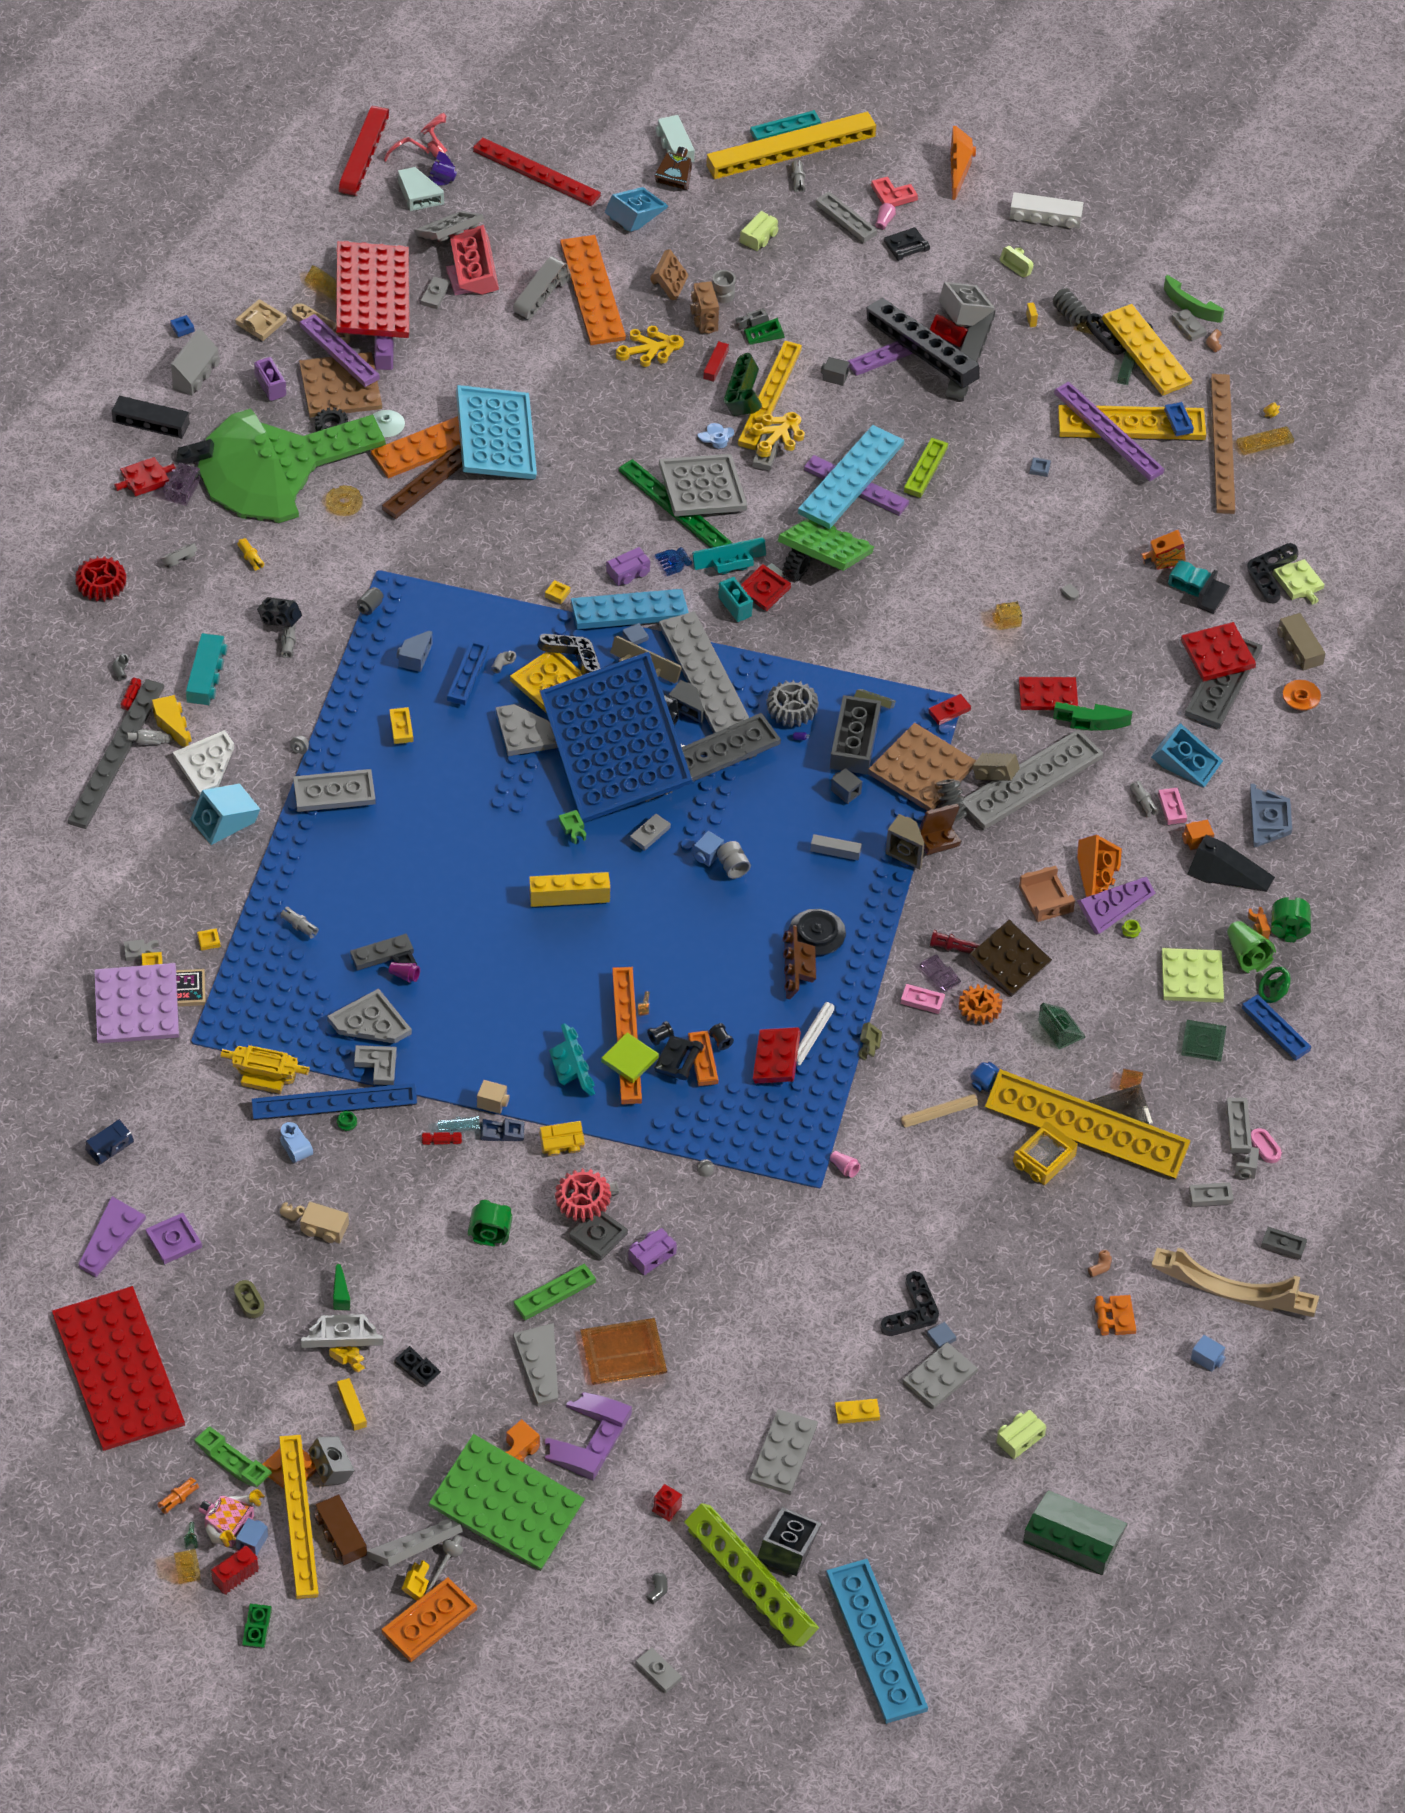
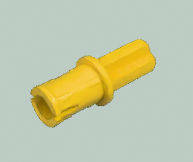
M246 538L239 539L237 545L244 554V559L250 562L255 571L260 569L257 563L263 568L265 564L258 556L257 549L253 548Z

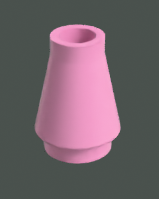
M884 203L879 207L875 224L877 228L884 230L896 215V208L892 204Z
M834 1151L831 1154L830 1161L834 1163L844 1176L854 1177L859 1172L860 1164L857 1159L838 1151Z

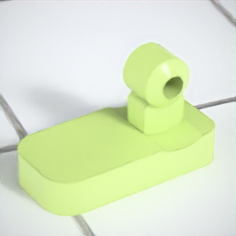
M1011 246L1003 248L1000 256L1001 263L1021 277L1029 276L1034 266L1033 262L1023 255V249L1015 248L1014 250Z

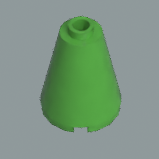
M1241 921L1234 922L1229 926L1227 935L1242 970L1250 973L1249 971L1256 969V972H1259L1272 963L1274 959L1272 956L1274 952L1276 953V948L1270 940Z

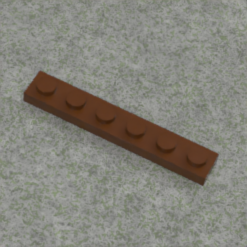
M459 444L386 501L382 505V510L394 519H397L462 467L461 446Z

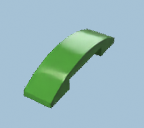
M1169 275L1165 276L1164 290L1169 298L1181 309H1188L1192 315L1207 321L1217 323L1223 321L1225 309L1212 301L1204 304L1181 290L1182 283Z
M210 1426L195 1439V1443L212 1460L235 1478L250 1486L258 1487L272 1474L271 1470L257 1460L251 1461L229 1445L225 1437Z

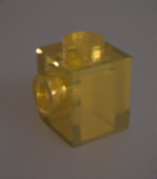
M1016 601L996 604L995 613L992 614L994 624L998 625L999 630L1021 627L1023 615L1019 603Z
M196 1549L174 1553L179 1584L201 1580Z

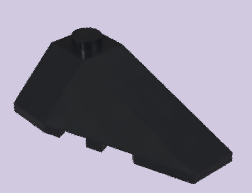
M1207 834L1200 843L1187 875L1206 883H1222L1225 886L1235 885L1245 889L1264 892L1268 891L1275 879L1272 874L1225 842Z

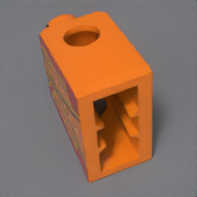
M1179 530L1153 539L1150 542L1151 551L1141 554L1143 563L1154 562L1157 570L1175 567L1178 561L1186 562L1185 546Z

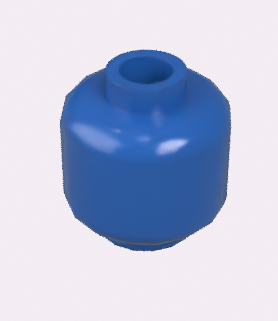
M981 1062L970 1075L973 1081L971 1085L979 1092L981 1090L990 1092L999 1069L991 1062Z

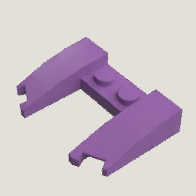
M583 1392L581 1394L583 1397L575 1402H567L566 1407L600 1421L599 1427L586 1449L546 1438L545 1446H550V1455H546L545 1460L594 1481L629 1420L632 1406L607 1397Z

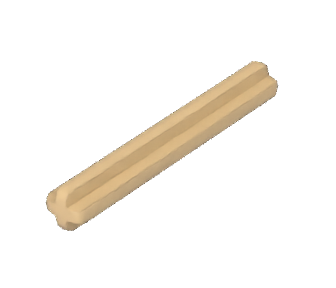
M975 1094L904 1115L901 1117V1122L904 1127L913 1126L977 1106L978 1100Z

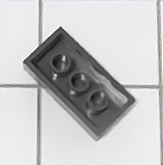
M843 695L831 752L830 769L842 771L846 768L850 772L868 775L880 718L881 701Z

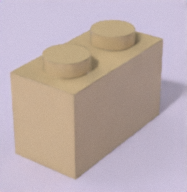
M309 1201L300 1221L301 1232L309 1237L317 1236L323 1238L328 1243L336 1242L340 1244L349 1225V1214Z

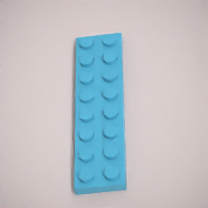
M872 425L798 508V514L830 529L904 445V439Z

